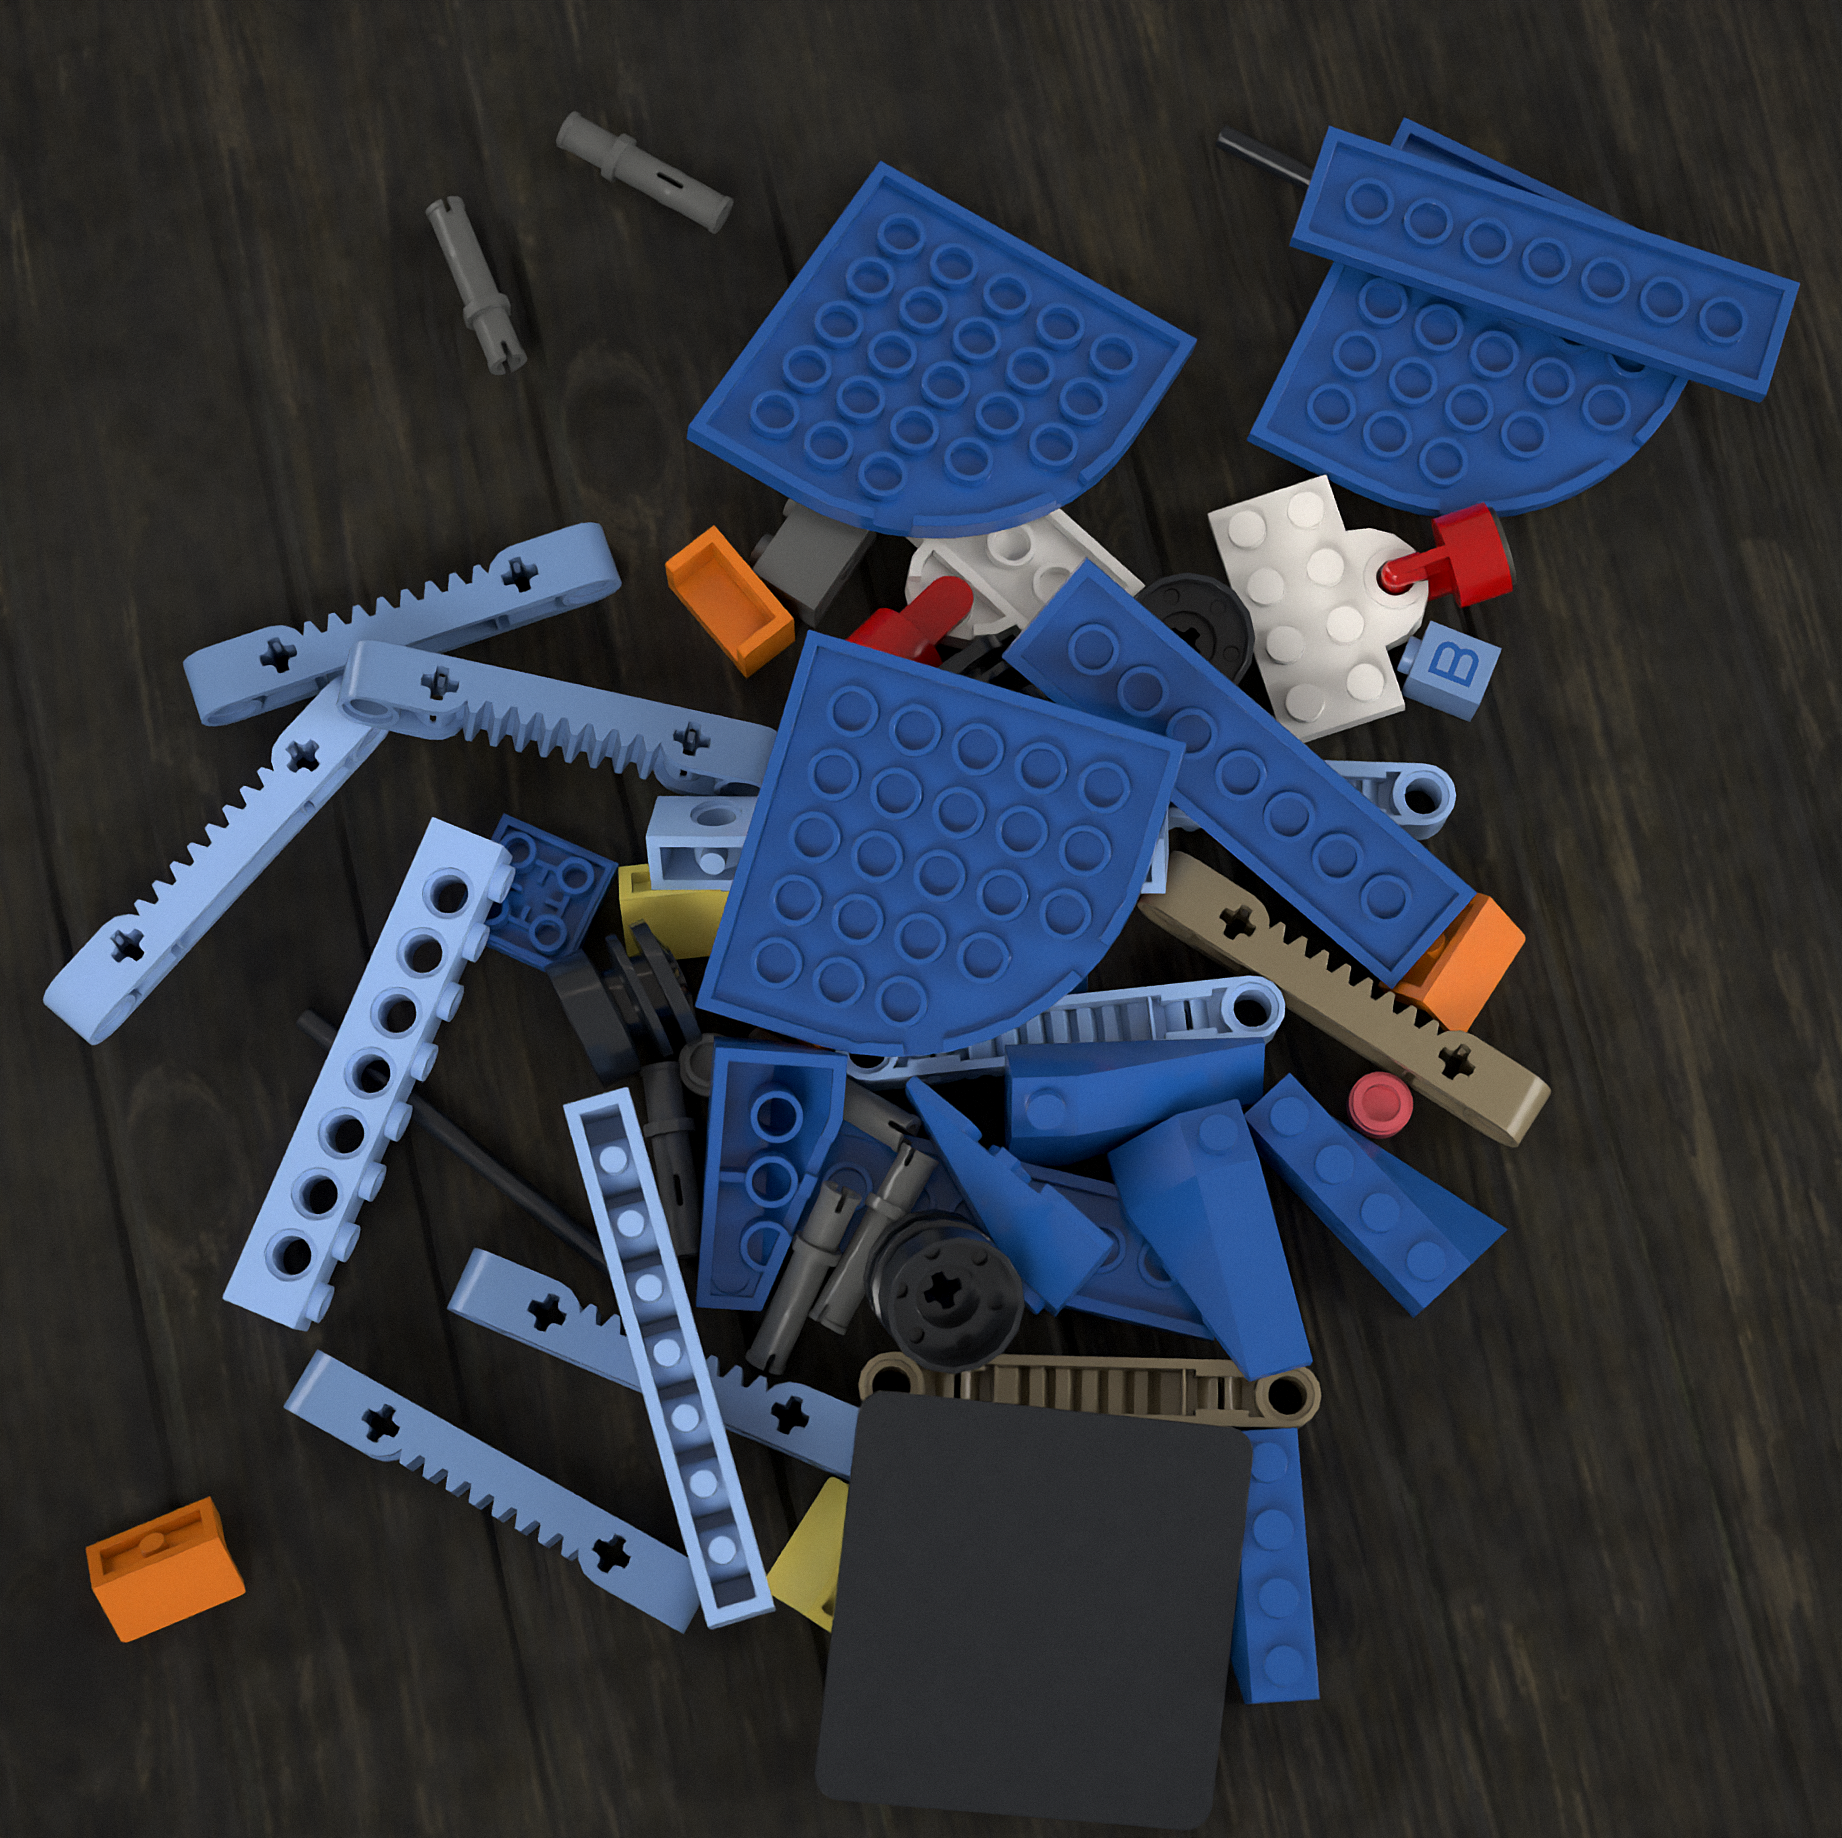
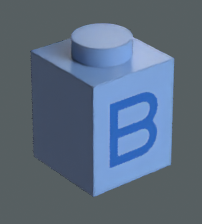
M1430 621L1422 640L1410 636L1396 670L1407 675L1401 693L1405 697L1470 722L1480 705L1501 648Z

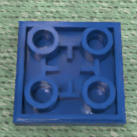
M503 813L491 841L503 845L513 856L509 865L515 867V876L503 902L493 901L484 925L490 927L485 946L545 972L544 966L583 948L618 874L619 864ZM468 888L456 912L463 908V906L466 904L468 899Z

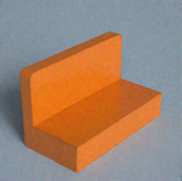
M1477 893L1393 989L1389 988L1382 981H1380L1378 986L1385 994L1389 991L1395 994V1001L1426 1011L1434 1020L1439 1022V1026L1445 1032L1459 1030L1467 1032L1524 944L1525 935L1490 896Z
M210 1496L86 1547L92 1590L119 1639L124 1643L245 1593L244 1580L226 1548L220 1515Z

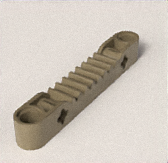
M1175 850L1169 854L1166 894L1144 893L1137 903L1140 911L1152 922L1238 977L1260 976L1273 982L1281 991L1286 1008L1386 1072L1399 1077L1414 1090L1499 1143L1513 1148L1518 1147L1551 1095V1089L1538 1076L1476 1036L1461 1030L1446 1031L1437 1036L1439 1022L1434 1019L1419 1029L1414 1026L1417 1008L1412 1005L1398 1015L1392 1012L1395 994L1389 991L1375 1001L1370 997L1373 980L1367 977L1353 987L1348 983L1351 966L1345 963L1331 973L1327 970L1329 952L1326 950H1322L1309 959L1305 956L1308 939L1304 936L1287 945L1283 942L1286 925L1279 922L1269 929V916L1266 908L1254 895L1188 854ZM1235 919H1239L1246 924L1243 934L1239 933L1234 940L1227 938L1224 935L1226 925H1230ZM1451 1056L1458 1058L1462 1062L1459 1066V1074L1453 1080L1446 1078L1442 1074L1445 1069V1062Z
M888 1352L879 1354L868 1361L861 1371L858 1384L861 1403L873 1393L872 1387L876 1378L890 1371L900 1373L906 1377L910 1384V1393L954 1398V1377L959 1376L960 1398L1228 1426L1240 1431L1282 1428L1298 1429L1312 1419L1319 1409L1321 1400L1319 1382L1312 1371L1306 1367L1248 1382L1232 1360L1001 1354L979 1369L949 1374L927 1370L904 1355L903 1352ZM1286 1381L1297 1387L1301 1394L1302 1402L1296 1414L1285 1415L1273 1409L1268 1398L1269 1387L1272 1383ZM1218 1382L1221 1384V1409H1218Z

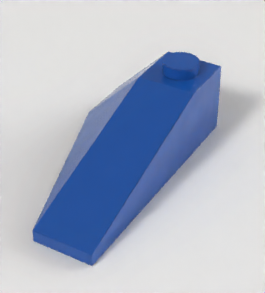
M714 1036L708 1103L696 1307L762 1311L792 1241L791 1237L807 1199H810L818 1180L819 1171L831 1143L834 1142L843 1122L847 1054L779 1040Z
M1263 1037L1005 1045L1004 1148L1020 1162L1037 1166L1071 1165L1110 1152L1176 1114L1237 1098L1241 1108L1255 1104L1263 1097L1265 1041Z
M914 1075L905 1084V1097L915 1114L921 1118L922 1127L977 1224L992 1242L1005 1253L1020 1276L1025 1307L1036 1315L1044 1308L1055 1317L1107 1260L1114 1241L1048 1183L1043 1189L1036 1192L1028 1185L1032 1179L1021 1167L1020 1161L1005 1148H999L996 1145H992L988 1150L985 1149L978 1142L982 1137L978 1128Z
M1238 1098L1176 1114L1108 1152L1106 1161L1126 1219L1138 1235L1140 1233L1144 1235L1163 1261L1162 1267L1174 1283L1179 1282L1203 1314V1322L1247 1381L1251 1382L1311 1365L1313 1360L1261 1164Z

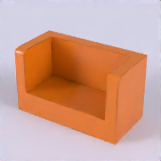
M715 525L666 562V574L671 590L746 678L754 674L795 641L794 618Z

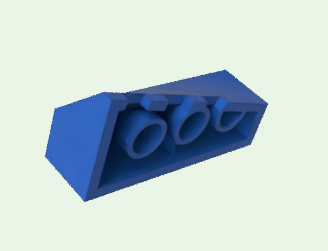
M1290 1073L1244 1114L1257 1153L1413 1318L1508 1230L1328 1114Z
M1297 1428L1242 1431L1252 1444L1253 1461L1229 1658L1244 1704L1320 1699Z

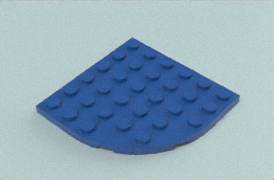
M1405 117L1390 145L1391 147L1634 227ZM1334 261L1246 441L1319 476L1327 475L1329 481L1388 507L1418 515L1439 517L1484 502L1487 507L1492 506L1498 518L1516 516L1543 509L1574 497L1601 482L1625 464L1655 433L1673 409L1689 379Z
M880 161L690 423L687 439L788 498L826 517L857 528L887 535L912 538H961L985 535L1014 528L1044 517L1072 502L1100 481L1119 462L1135 441L1193 353L1197 339Z
M808 629L695 1007L819 1046L853 1054L881 1057L923 1056L955 1051L991 1040L1022 1026L1051 1008L1072 991L1102 960L1120 935L1138 901L1148 875L1188 744Z

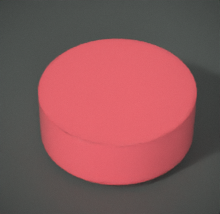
M1373 1072L1360 1078L1351 1089L1346 1102L1347 1115L1353 1127L1361 1134L1375 1139L1388 1138L1398 1133L1410 1119L1413 1110L1412 1094L1408 1086L1399 1077L1387 1072Z

